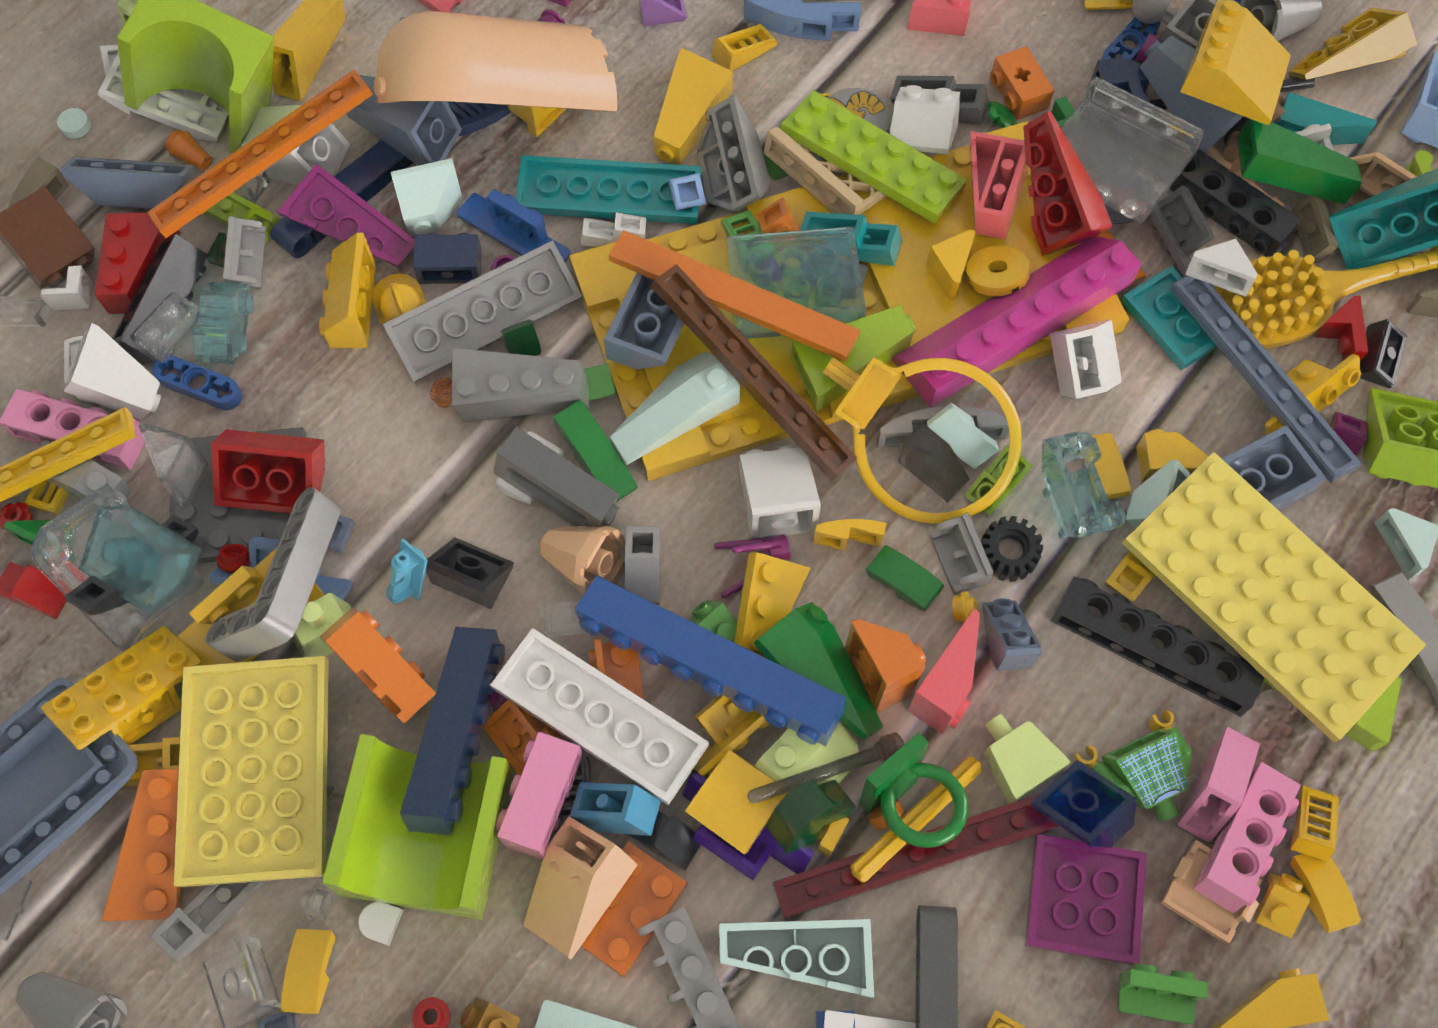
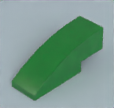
M581 399L553 416L555 428L572 449L575 459L584 471L620 494L616 502L638 489V485L618 452Z

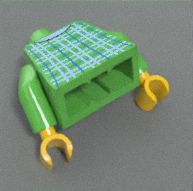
M1165 710L1162 713L1161 718L1165 723H1161L1157 716L1153 714L1148 722L1152 732L1101 756L1104 762L1097 760L1098 751L1091 745H1087L1085 751L1092 757V760H1083L1076 753V765L1082 770L1092 769L1091 775L1105 790L1125 804L1143 809L1153 807L1159 821L1172 819L1179 814L1172 797L1186 791L1189 787L1187 777L1190 773L1192 750L1179 730L1171 726L1174 722V714L1171 711Z

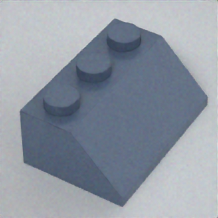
M636 273L604 338L606 359L636 370L666 364L685 323L650 287L654 282L653 279Z
M1287 425L1222 458L1223 461L1279 511L1312 495L1327 479Z

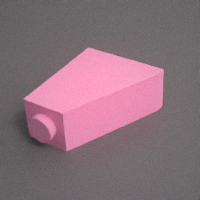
M1226 727L1208 753L1179 817L1177 826L1210 843L1242 805L1260 743Z

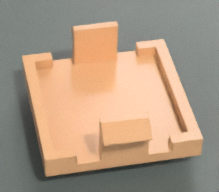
M1195 840L1186 856L1180 860L1173 874L1175 877L1166 891L1161 904L1227 945L1231 942L1240 921L1245 920L1250 923L1259 903L1255 900L1250 907L1244 905L1235 913H1231L1194 890L1195 883L1212 850ZM1233 863L1235 869L1242 873L1240 867ZM1258 879L1257 884H1256L1258 887H1259L1260 883L1262 882V880H1261V879Z

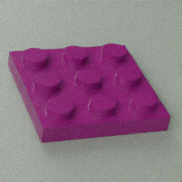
M1037 834L1034 840L1025 946L1133 966L1134 964H1140L1147 853Z

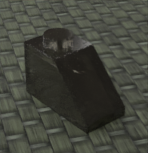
M925 424L902 446L898 463L946 502H949L969 481L968 474L950 444Z

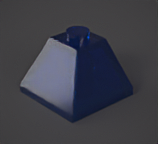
M1077 760L1031 802V807L1090 847H1113L1134 826L1137 798Z

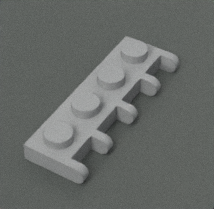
M685 906L637 929L639 936L647 935L654 930L664 954L653 959L651 963L656 968L668 962L680 990L667 996L668 1001L671 1004L684 997L696 1024L691 1028H740Z

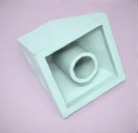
M452 158L391 172L408 235L411 237L440 231L463 200Z
M1170 460L1133 491L1130 505L1127 508L1126 521L1135 529L1190 475L1178 460Z

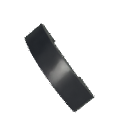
M173 515L148 534L151 545L103 581L92 575L65 595L66 601L91 616L111 611L134 600L159 582L181 560L199 534L198 528Z

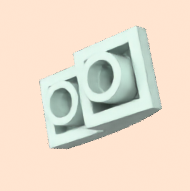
M952 402L927 421V425L933 433L973 469L999 451L997 442L975 427L973 417Z

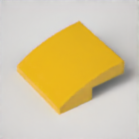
M729 750L702 785L685 812L741 853L746 854L767 824L776 806L790 791L737 753Z

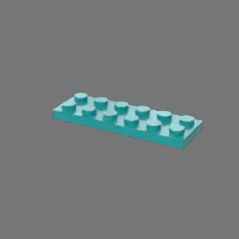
M522 155L515 199L527 209H535L541 215L615 219L617 212L646 217V221L698 224L699 206L676 210L668 181L700 173L702 181V166Z

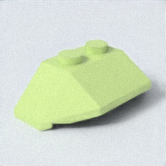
M839 721L825 747L819 743L812 745L801 740L796 735V731L788 728L754 766L790 792L812 779L818 785L832 780H836L840 784L859 763L857 734Z

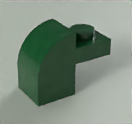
M812 779L795 788L780 801L771 814L766 827L787 854L814 844L824 825L851 816L856 806L836 780L818 785Z

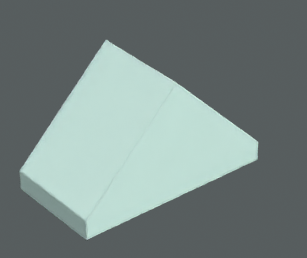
M1395 508L1387 510L1374 522L1408 580L1414 579L1429 566L1438 535V525Z

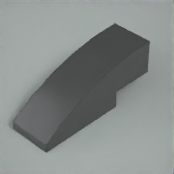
M954 76L896 77L890 97L891 103L895 104L900 87L916 85L922 89L936 90L938 88H948L951 91L960 92L959 122L983 123L986 105L989 101L985 84H956Z

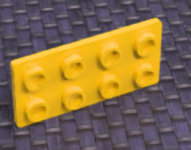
M276 549L255 567L241 566L189 612L195 621L182 631L177 638L201 660L203 665L253 662L262 654L259 653L235 662L206 644L205 638L210 627L219 618L255 604ZM315 582L307 603L313 602L325 595Z
M162 626L42 705L41 710L77 750H82L109 730L114 735L118 734L127 745H131L181 710L182 702L174 686L183 680V667L202 666L203 664L166 626Z

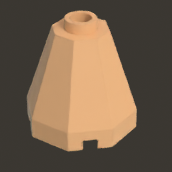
M607 525L599 527H555L548 530L541 538L540 555L582 595L585 594L596 575L615 584L624 569L625 560L619 558L620 550L625 551V539L619 530Z

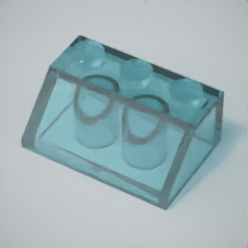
M99 506L79 570L90 577L94 575L116 588L120 597L150 615L157 612L191 581L202 549L133 506Z

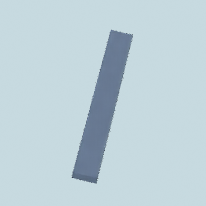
M1188 275L1172 283L1170 290L1279 422L1283 426H1288L1327 480L1333 483L1358 469L1361 462L1212 285Z

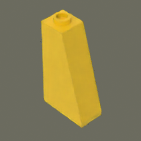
M304 0L273 35L272 85L274 94L298 101L304 98L345 21L343 0Z
M681 48L653 136L655 155L665 162L682 165L702 135V131L708 121L706 119L708 110L726 100L732 93L733 71Z

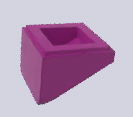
M1335 412L1330 427L1352 453L1357 456L1367 439V422Z

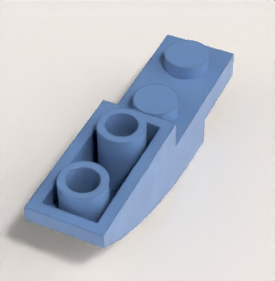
M744 0V19L755 25L762 24L767 30L782 35L830 41L831 31H859L861 2L803 3L802 0Z

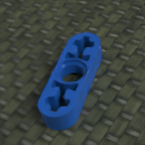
M1134 17L1104 51L1101 60L1116 58L1120 54L1121 58L1134 61L1149 34L1151 33L1156 36L1161 21L1148 24L1150 26H1147L1143 33H1141L1139 30L1141 25L1144 26L1145 23L1140 22ZM1123 41H1134L1137 44V47H1126L1123 44Z
M172 355L160 357L153 365L152 371L154 376L162 386L222 410L234 409L242 401V391L237 383L229 377ZM174 368L181 375V379L176 374L167 373L165 375L164 372L165 370L171 371ZM202 376L206 378L205 384L198 389L189 387L191 380L195 377ZM214 386L217 388V390L224 393H227L230 389L232 394L230 396L224 395L221 398L219 393L216 390H214Z

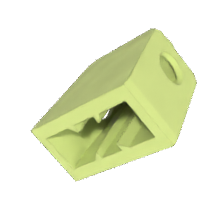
M333 593L325 594L319 599L306 604L298 628L292 636V640L302 657L327 656L333 652L320 636L351 609L347 602Z
M1000 714L985 725L996 742L987 748L984 752V757L1008 804L1017 802L1062 772L1071 763L1030 721L1013 730L1003 714Z

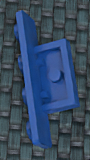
M496 189L492 190L487 199L477 193H472L456 212L458 218L520 256L553 240L547 236L544 218L538 211L527 209L519 204L513 196L509 194L504 195ZM553 240L564 262L569 259V255H571L570 249Z

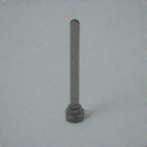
M896 732L881 736L879 741L875 743V747L754 788L748 792V800L753 804H757L791 792L801 784L812 779L815 782H819L878 760L885 762L904 745V741Z

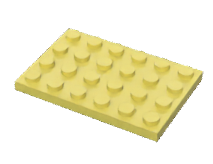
M316 656L183 667L174 867L175 887L324 876L326 870L329 677V659L327 657Z

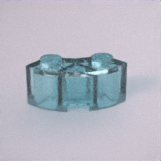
M211 282L200 291L199 317L196 326L192 330L195 362L234 364L239 355L245 353L247 347L248 315L254 309V298L252 295H249L248 284Z

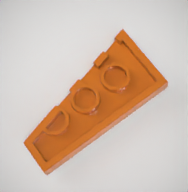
M179 769L142 770L102 921L167 919L178 907L181 909L182 887L174 886Z

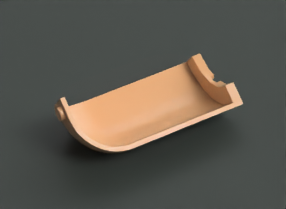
M440 11L419 12L405 17L393 26L386 35L378 54L374 92L378 98V103L381 104L406 101H444L592 110V112L617 111L614 73L608 72L605 62L608 57L607 51L601 40L594 39L591 35L592 30L582 25Z

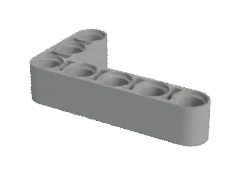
M309 487L298 497L255 604L219 618L208 630L205 638L206 644L233 661L238 662L283 645L292 638L300 623L341 512L340 506L314 487Z

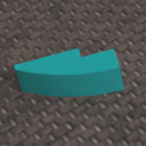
M806 211L800 228L803 232V238L799 240L839 256L895 266L903 241L898 225L868 223L865 215Z

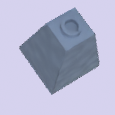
M1173 36L1167 38L1162 44L1157 40L1144 53L1148 58L1140 66V69L1192 144L1205 153L1243 116L1181 93L1182 85L1196 49Z
M359 75L368 85L373 95L346 113L350 119L418 166L445 160L462 131L448 102L406 101L381 104L378 103V98L374 92L375 77Z

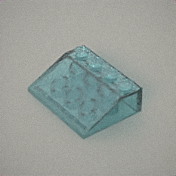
M854 227L726 237L729 275L845 324L865 317L866 306ZM732 314L733 325L746 339L784 336Z

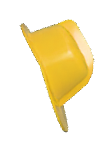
M397 273L388 275L381 279L373 290V304L382 326L384 323L427 303L420 284L415 278L407 274Z

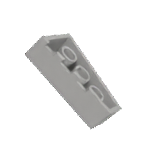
M452 348V406L463 422L562 411L580 399L586 408L590 407L589 378L580 360Z

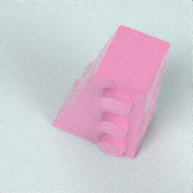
M538 732L535 741L530 740L523 755V761H526V765L522 775L516 774L509 791V795L513 796L508 810H501L495 825V830L499 831L497 837L507 849L543 861L553 830L557 831L561 819L558 816L565 798L569 797L583 755L579 745Z

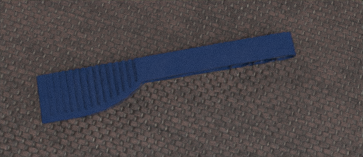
M448 102L462 128L459 136L488 127L511 113L508 105ZM381 140L334 177L364 201L368 202L393 181L391 172L406 169L414 162ZM286 217L281 218L273 226L270 233L271 239L293 258H301L327 237Z

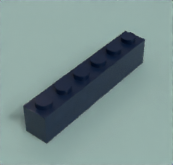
M455 627L400 811V815L409 832L452 836L455 822H459L462 817V795L464 788L468 789L471 784V762L473 756H477L480 750L481 740L479 733L481 726L486 725L488 721L489 696L495 693L490 684L496 678L497 667L503 664L505 657V646L500 643L497 631L494 629Z

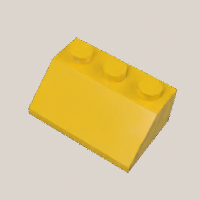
M356 233L332 250L331 262L326 264V277L329 283L328 289L323 290L325 316L320 317L319 330L321 336H325L330 348H368L376 264L364 233Z

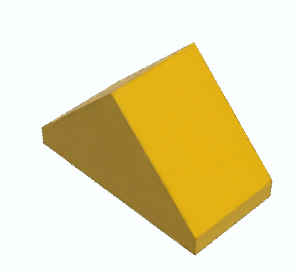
M971 229L935 244L930 248L927 265L947 296L951 299L956 298L976 231Z

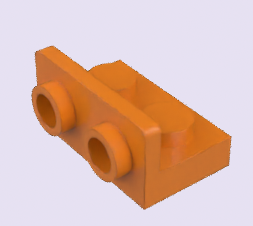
M601 638L594 639L595 649L589 650L590 665L644 700L638 652L630 648L622 650L611 642L602 643Z
M507 700L488 718L486 725H482L483 729L519 775H522L526 765V761H523L526 746L530 740H536L538 732L562 739L557 731L510 700Z

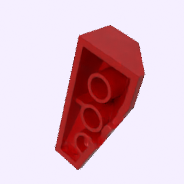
M1051 111L1045 112L1024 125L1026 165L1031 169L1032 186H1028L1029 197H1033L1034 216H1031V225L1042 256L1088 241L1113 228L1101 195Z

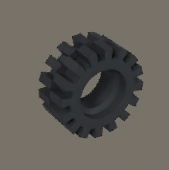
M1005 516L1001 517L998 523L993 521L989 528L986 529L980 542L994 572L992 577L995 573L1000 574L998 580L1004 581L1006 577H1010V582H1014L1019 576L1021 580L1026 578L1028 573L1031 574L1042 556L1043 545L1040 544L1042 536L1041 534L1035 535L1037 528L1034 525L1030 528L1026 526L1028 520L1023 518L1021 523H1018L1017 516H1011L1009 521L1006 520ZM1006 538L1014 539L1021 544L1023 555L1018 559H1007L999 552L998 543Z

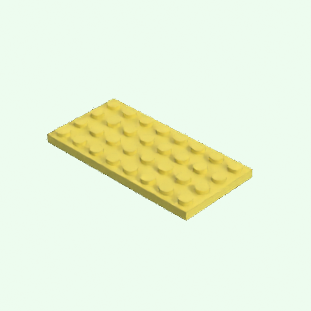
M1215 452L1190 474L1122 542L1132 554L1333 742L1342 739L1426 646L1418 636Z

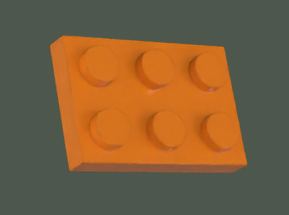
M629 841L622 851L638 865L581 945L583 949L624 978L655 934L654 930H652L647 935L639 936L637 929L667 915L688 885V882Z

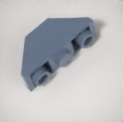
M1000 598L993 602H984L982 609L988 651L996 670L1032 668L1041 655V646L1017 601Z

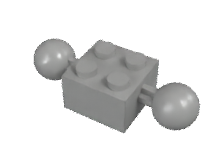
M1133 0L1132 12L1135 18L1142 23L1154 24L1161 21L1167 25L1159 40L1161 44L1167 38L1173 36L1196 49L1203 28L1217 0H1187L1179 11L1170 7V0Z

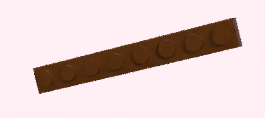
M677 264L654 280L650 287L831 482L857 459L848 447Z

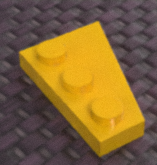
M758 552L749 553L734 643L766 658L754 642L791 612L811 568Z

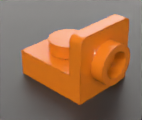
M783 197L757 214L761 231L777 252L783 251L803 238V232L794 221L790 206Z

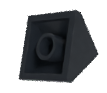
M454 537L427 558L425 572L432 584L491 609L513 569L514 562Z

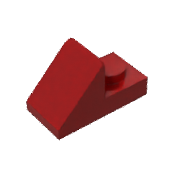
M1353 296L1324 323L1315 335L1316 338L1338 339L1337 351L1342 355V362L1351 354L1359 356L1361 361L1368 353L1361 296Z
M9 562L0 577V597L53 619H57L66 604L65 595L73 590L71 587L30 565H27L25 568Z

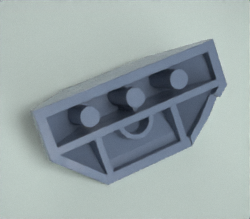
M72 157L60 168L61 174L97 205L110 206V208L116 210L133 207L140 208V210L146 212L170 197L195 171L194 165L84 157Z

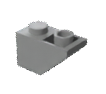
M626 526L625 590L659 605L661 570L660 526Z

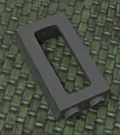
M517 426L497 452L493 472L495 475L571 525L599 527L603 525L610 526L620 508L615 505L620 494Z

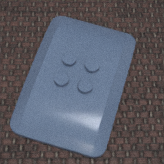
M61 678L52 681L0 725V895L37 866L92 817L132 777L138 766L136 754L118 734L114 735L109 730L82 750H77L41 710L42 705L74 685L69 679Z

